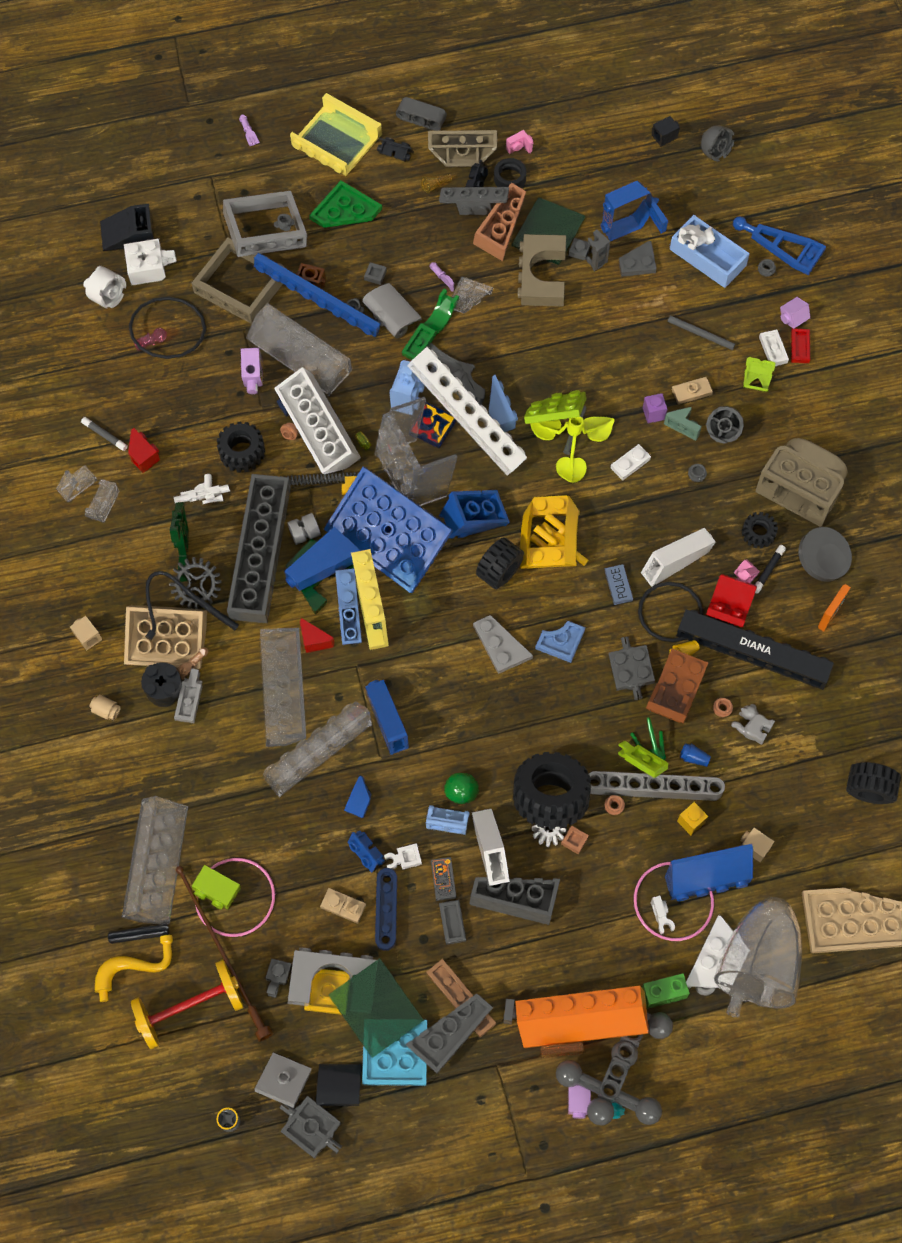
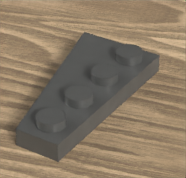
M475 994L446 1017L444 1016L436 1024L420 1033L419 1036L405 1045L438 1074L492 1011L493 1007L478 994Z

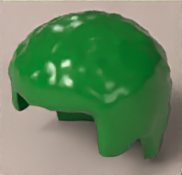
M454 773L447 779L444 785V793L454 803L465 804L477 798L479 785L476 779L468 773Z

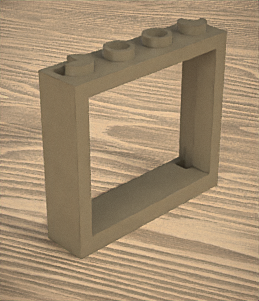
M227 237L191 283L193 291L202 298L253 324L283 283L276 282L271 278L250 307L206 284L230 252L237 255L232 239ZM257 254L241 257L254 264V257Z

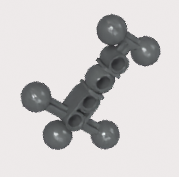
M662 1012L652 1015L647 1013L649 1034L656 1039H664L670 1036L673 1030L671 1018ZM643 1034L637 1035L636 1039L629 1036L621 1037L620 1041L613 1046L611 1051L612 1060L602 1082L582 1073V1069L576 1061L565 1060L557 1066L556 1078L562 1086L570 1088L579 1085L598 1094V1098L592 1100L587 1107L588 1118L595 1125L603 1126L611 1122L614 1117L612 1105L614 1102L634 1111L637 1119L646 1125L655 1124L662 1117V1107L655 1098L645 1097L638 1099L621 1091L630 1066L634 1065L638 1059L637 1049ZM620 1051H627L630 1057L625 1058L621 1056ZM612 1070H619L622 1076L617 1077L613 1075ZM604 1089H611L614 1095L607 1096L604 1093Z

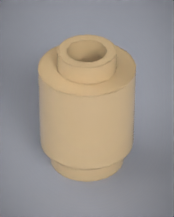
M102 695L94 697L90 703L91 712L107 720H115L121 708L117 705V702Z

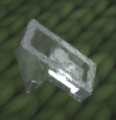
M85 465L73 474L66 470L56 490L69 502L95 483L97 478Z

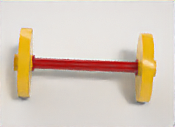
M223 959L215 963L222 980L221 985L150 1016L139 997L131 1000L132 1010L136 1018L135 1025L138 1032L142 1033L151 1050L159 1047L154 1024L224 992L228 995L235 1011L244 1008L237 991L240 988L235 976H231Z

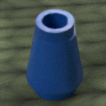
M685 743L680 753V758L684 762L707 767L711 759L710 755L692 743L690 745Z

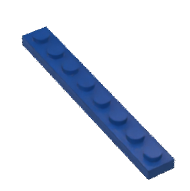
M257 253L254 257V267L259 272L266 273L274 281L285 284L288 289L297 291L305 299L314 301L319 307L326 308L336 317H341L350 325L357 326L365 334L376 337L379 333L380 323L260 253Z

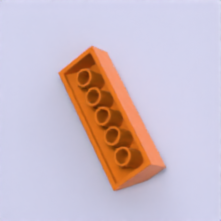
M641 986L515 1001L517 1024L524 1048L649 1034L645 991Z

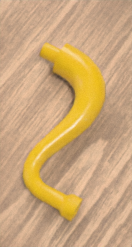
M172 935L160 937L164 954L163 960L160 963H150L128 956H117L105 961L98 969L95 977V992L99 993L100 1002L108 1001V992L112 990V979L121 970L132 969L154 973L165 970L170 965L172 959Z

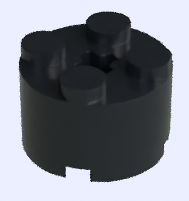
M162 662L146 667L141 685L147 698L154 705L169 707L175 704L174 702L179 698L182 679L174 665Z

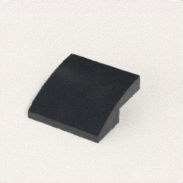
M319 1064L316 1105L359 1106L362 1064Z

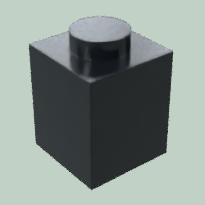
M671 116L653 124L652 136L660 147L678 139L679 124Z

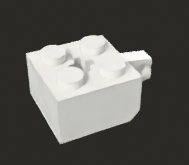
M159 239L124 244L127 271L131 285L162 281L166 277L164 266L176 262L175 251L162 250Z

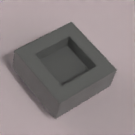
M574 238L569 250V256L586 260L591 245L587 241Z
M370 262L364 275V280L381 285L387 272V267Z
M506 999L504 1024H512V1019H517L516 1006H514L515 1000Z

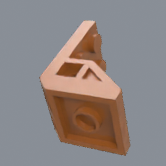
M671 649L646 709L684 725L708 662Z

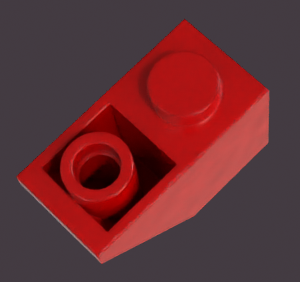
M133 428L130 434L128 454L131 462L144 473L160 461L158 456L159 450L153 443L149 444L147 442V437L141 431L138 432Z

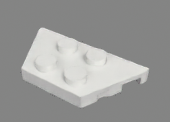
M719 915L686 981L688 988L703 987L711 989L715 987L730 989L748 953L742 942Z

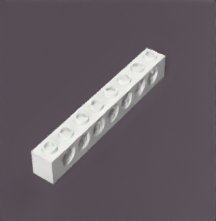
M426 347L407 365L506 475L513 472L527 458L524 450L513 442L512 437L500 428L497 420L492 419L488 415L487 409L483 405L478 404L475 396L463 387L460 379L450 373L449 367L440 362L433 350ZM427 366H432L435 372H430ZM440 379L445 380L447 386L441 385ZM453 393H456L460 400H455ZM465 407H469L472 410V414H468ZM478 421H482L484 423V428H481L478 425ZM490 434L496 436L497 442L491 440ZM503 448L509 451V456L503 453Z

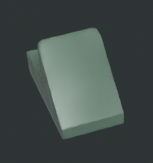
M692 407L668 412L665 415L664 425L695 441L697 440L702 426L693 420H688Z

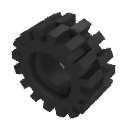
M754 512L752 516L750 514L745 520L742 536H744L743 540L745 542L748 540L749 546L754 544L753 548H757V545H759L760 549H762L764 545L768 547L770 543H773L778 527H776L777 522H773L774 518L772 516L768 518V513L764 516L763 512H759V515ZM761 525L766 528L767 533L765 535H757L753 532V527Z

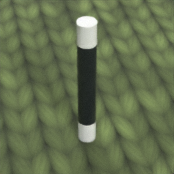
M779 545L757 580L755 593L758 594L786 550L783 545Z

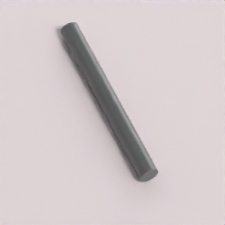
M671 315L668 319L669 323L730 350H733L736 345Z

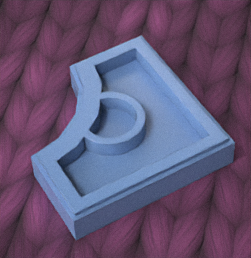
M567 621L562 628L556 631L543 630L535 649L571 663L584 634L585 627Z

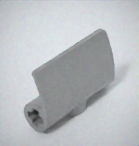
M390 283L370 291L363 298L362 302L373 313L375 320L380 323V326H385L396 339L405 335L408 325L422 320L421 316Z

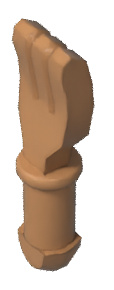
M207 648L199 649V652L190 658L189 662L183 663L177 668L182 680L190 674L191 669L198 665V662L203 657L207 656Z

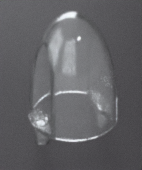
M768 897L750 908L735 927L724 948L716 969L714 981L720 989L731 997L726 1013L732 1017L740 1016L743 1001H750L758 1006L768 1008H787L795 1004L801 975L802 942L796 914L788 902L782 898Z

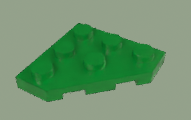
M340 180L309 217L310 220L323 228L372 221L382 210V205Z

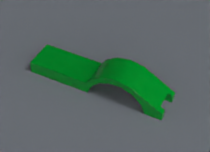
M446 289L442 290L432 315L425 323H420L402 350L403 356L413 360L430 345L436 334H439L450 320L459 300L458 295L452 298L446 295Z

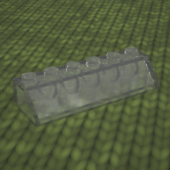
M267 303L256 314L247 334V339L294 372L304 367L314 375L322 391L328 395L352 371L350 358Z
M299 628L260 629L266 747L287 746L306 739Z
M357 701L346 705L338 716H332L325 726L315 729L307 740H301L294 750L284 753L280 761L269 765L263 773L265 781L280 797L372 725L370 711Z
M158 796L142 799L122 918L144 923L167 925L170 923L177 880L176 867L179 866L188 806Z

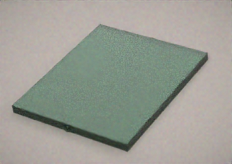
M538 197L514 239L512 246L520 249V241H524V234L566 235L567 252L585 219V215ZM547 260V261H550V262H552V263H555V264H557V265H560V263H561L562 260Z
M380 958L328 994L371 1058L395 1041H399L403 1035L424 1021Z

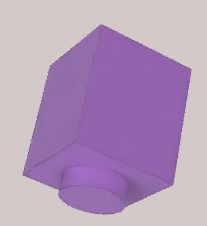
M663 394L646 396L644 398L643 411L647 423L665 420L667 407Z

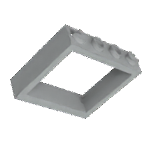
M291 191L223 200V214L238 257L306 247L307 233ZM288 206L292 219L295 221L297 231L241 238L233 214Z

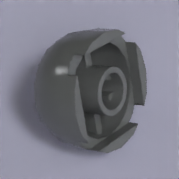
M711 126L702 135L701 149L703 153L711 160L717 162L720 161L718 159L721 156L725 158L734 145V140H732L734 132L725 126Z
M721 406L711 412L706 426L710 437L716 442L724 444L738 439L742 434L744 422L740 412L735 408Z

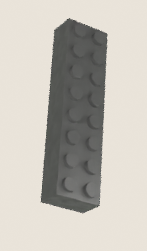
M251 475L227 613L232 620L268 624L291 490L288 477Z

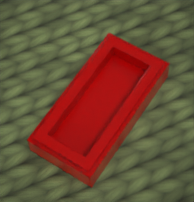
M792 328L791 363H810V329Z

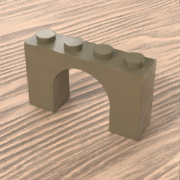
M524 234V241H520V252H523V257H519V267H522V272H519L518 283H522V288H518V298H521V305L564 306V282L539 280L533 276L530 270L535 263L541 260H565L566 235Z

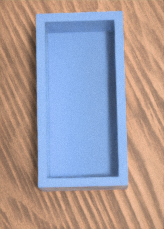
M693 215L681 228L687 225L695 226L698 224L700 225V230L704 232L711 226ZM712 228V231L714 232L715 241L709 245L703 243L697 246L695 250L688 248V244L691 242L686 241L683 245L678 241L680 229L671 238V251L724 288L747 266L750 253L714 228Z

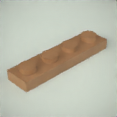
M443 959L426 972L455 1009L473 997L471 992ZM488 1014L474 1031L481 1038L496 1025V1022Z

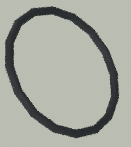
M664 582L655 584L645 591L639 601L638 615L641 625L650 635L661 641L678 642L686 640L683 637L674 639L661 637L652 632L645 624L642 615L643 602L647 595L656 588L667 585L676 586L688 591L695 598L700 614L703 615L704 610L700 598L692 589L681 583Z

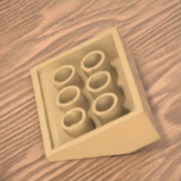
M130 605L126 607L124 664L149 666L163 662L178 668L183 663L189 662L190 658L197 654L199 649L204 647L207 610L152 606L156 623V635L151 641L145 637L148 631L152 630L148 606ZM202 659L193 669H201Z

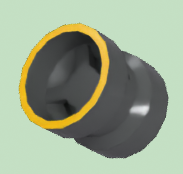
M223 1108L219 1111L216 1118L219 1127L226 1132L237 1130L241 1122L239 1114L232 1108Z

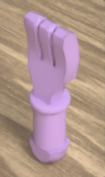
M241 115L239 120L243 125L244 132H246L249 146L258 144L259 140L255 132L252 131L247 117Z
M432 262L430 264L431 270L451 291H454L453 280L448 275H445V272L439 268L437 263Z

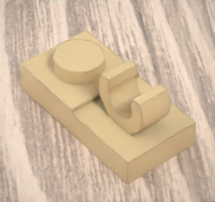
M328 888L320 907L358 924L366 903Z

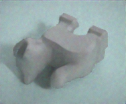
M754 704L741 708L739 715L750 720L749 723L744 727L739 722H732L731 726L736 728L746 738L762 745L767 736L766 733H762V730L769 733L775 721L768 720L763 715L758 714L757 707Z

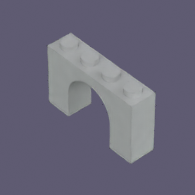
M299 948V951H294L287 1004L308 1006L313 977L324 968L336 967L345 971L350 976L352 982L350 1011L370 1014L373 1005L378 960H373L372 956L367 955L356 958L352 957L353 955L350 953H340L339 956L332 955L331 951L320 950L319 953L311 952V949Z

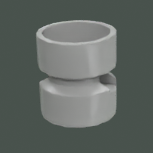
M312 513L302 516L301 520L295 519L287 522L296 545L305 542L306 538L313 539L321 535Z

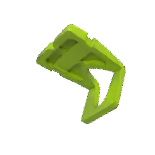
M748 357L743 388L768 392L772 371H774L776 363L767 360L761 362L760 359ZM758 378L763 388L750 386L749 384Z

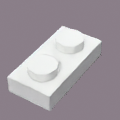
M778 330L760 333L759 339L768 361L775 362V366L788 363L789 358Z
M638 444L611 464V469L623 481L650 461L651 456Z

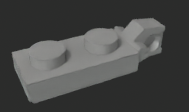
M191 669L189 679L185 678L182 681V688L174 716L176 721L195 722L202 691V681H199L200 673L197 669Z

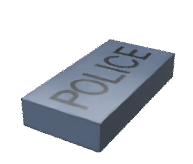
M624 565L605 568V575L614 605L633 601Z

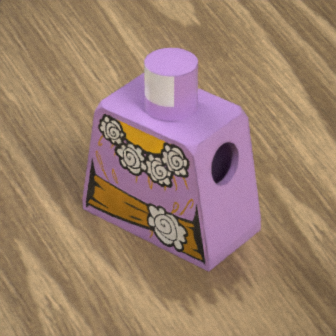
M259 348L241 349V374L248 394H257L258 387L263 386V360Z

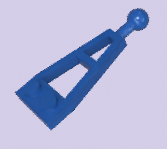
M741 216L736 217L733 221V227L736 230L741 231L744 229L752 233L751 238L792 268L806 275L810 274L826 249L825 245L810 238L761 224L754 227L748 224L746 219ZM760 234L773 236L776 239L772 243ZM782 240L805 246L797 260L778 247Z

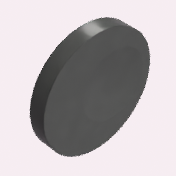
M827 527L815 528L808 532L799 544L800 562L806 572L817 580L824 582L837 580L845 575L851 566L852 553L846 539L834 529Z

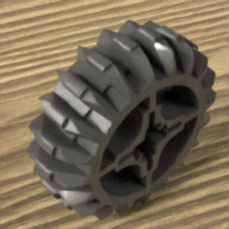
M192 557L191 564H189L188 559H185V566L179 562L178 565L181 569H173L177 573V576L174 577L180 580L181 575L184 573L188 578L186 588H189L190 591H198L203 596L201 597L202 600H208L210 604L213 603L209 597L212 595L214 598H217L218 595L213 592L214 590H221L220 587L215 586V584L221 583V580H215V577L220 576V573H212L216 567L213 566L209 569L210 561L203 565V558H200L199 563H196V558ZM199 567L206 571L199 576H194L188 569ZM189 575L195 580L200 579L201 583H199V587L202 589V591H200V589L196 586L190 587V583L192 582H190L191 579ZM210 575L211 588L207 593L202 584ZM175 582L169 583V586L176 587V589L171 590V593L178 592L175 600L181 597L183 598L180 602L181 605L188 601V608H191L192 603H195V609L199 608L198 603L192 598L185 596L186 593L180 590V587Z

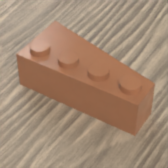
M513 183L509 185L507 203H496L476 231L473 241L474 245L503 261L524 202L525 190Z

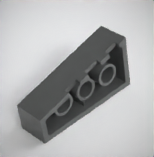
M487 877L475 878L470 905L547 925L550 924L560 879L543 880V878H534V880H522V878L509 879L510 882L489 886Z

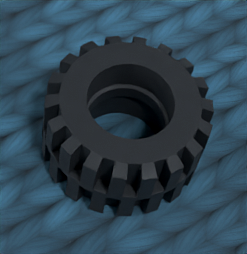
M240 421L235 425L231 423L230 427H224V432L220 431L219 438H217V448L220 459L226 468L229 467L231 471L236 469L239 473H241V470L249 472L248 469L252 468L254 470L256 464L260 465L262 463L261 459L265 457V446L259 429L256 430V426L253 424L250 426L248 422L242 424ZM239 443L250 444L249 448L244 451L232 450Z
M503 537L492 544L485 552L477 566L476 575L492 588L498 589L505 585L516 573L522 563L524 551Z
M871 762L855 763L850 767L846 791L851 796L864 802L874 804L894 803L897 801L901 775L896 770L882 764Z

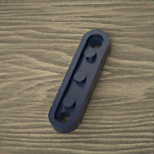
M384 868L378 872L376 886L375 942L379 949L387 951L396 944L397 875L390 868ZM390 877L391 881L389 883H385L383 881L384 878ZM388 937L390 941L386 944L383 943L382 939Z

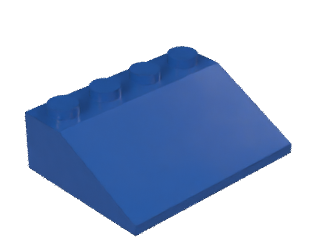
M748 844L671 861L665 875L671 900L684 901L692 895L703 897L708 895L710 891L716 890L717 893L729 890V887L736 886L737 889L747 887L753 878V846Z

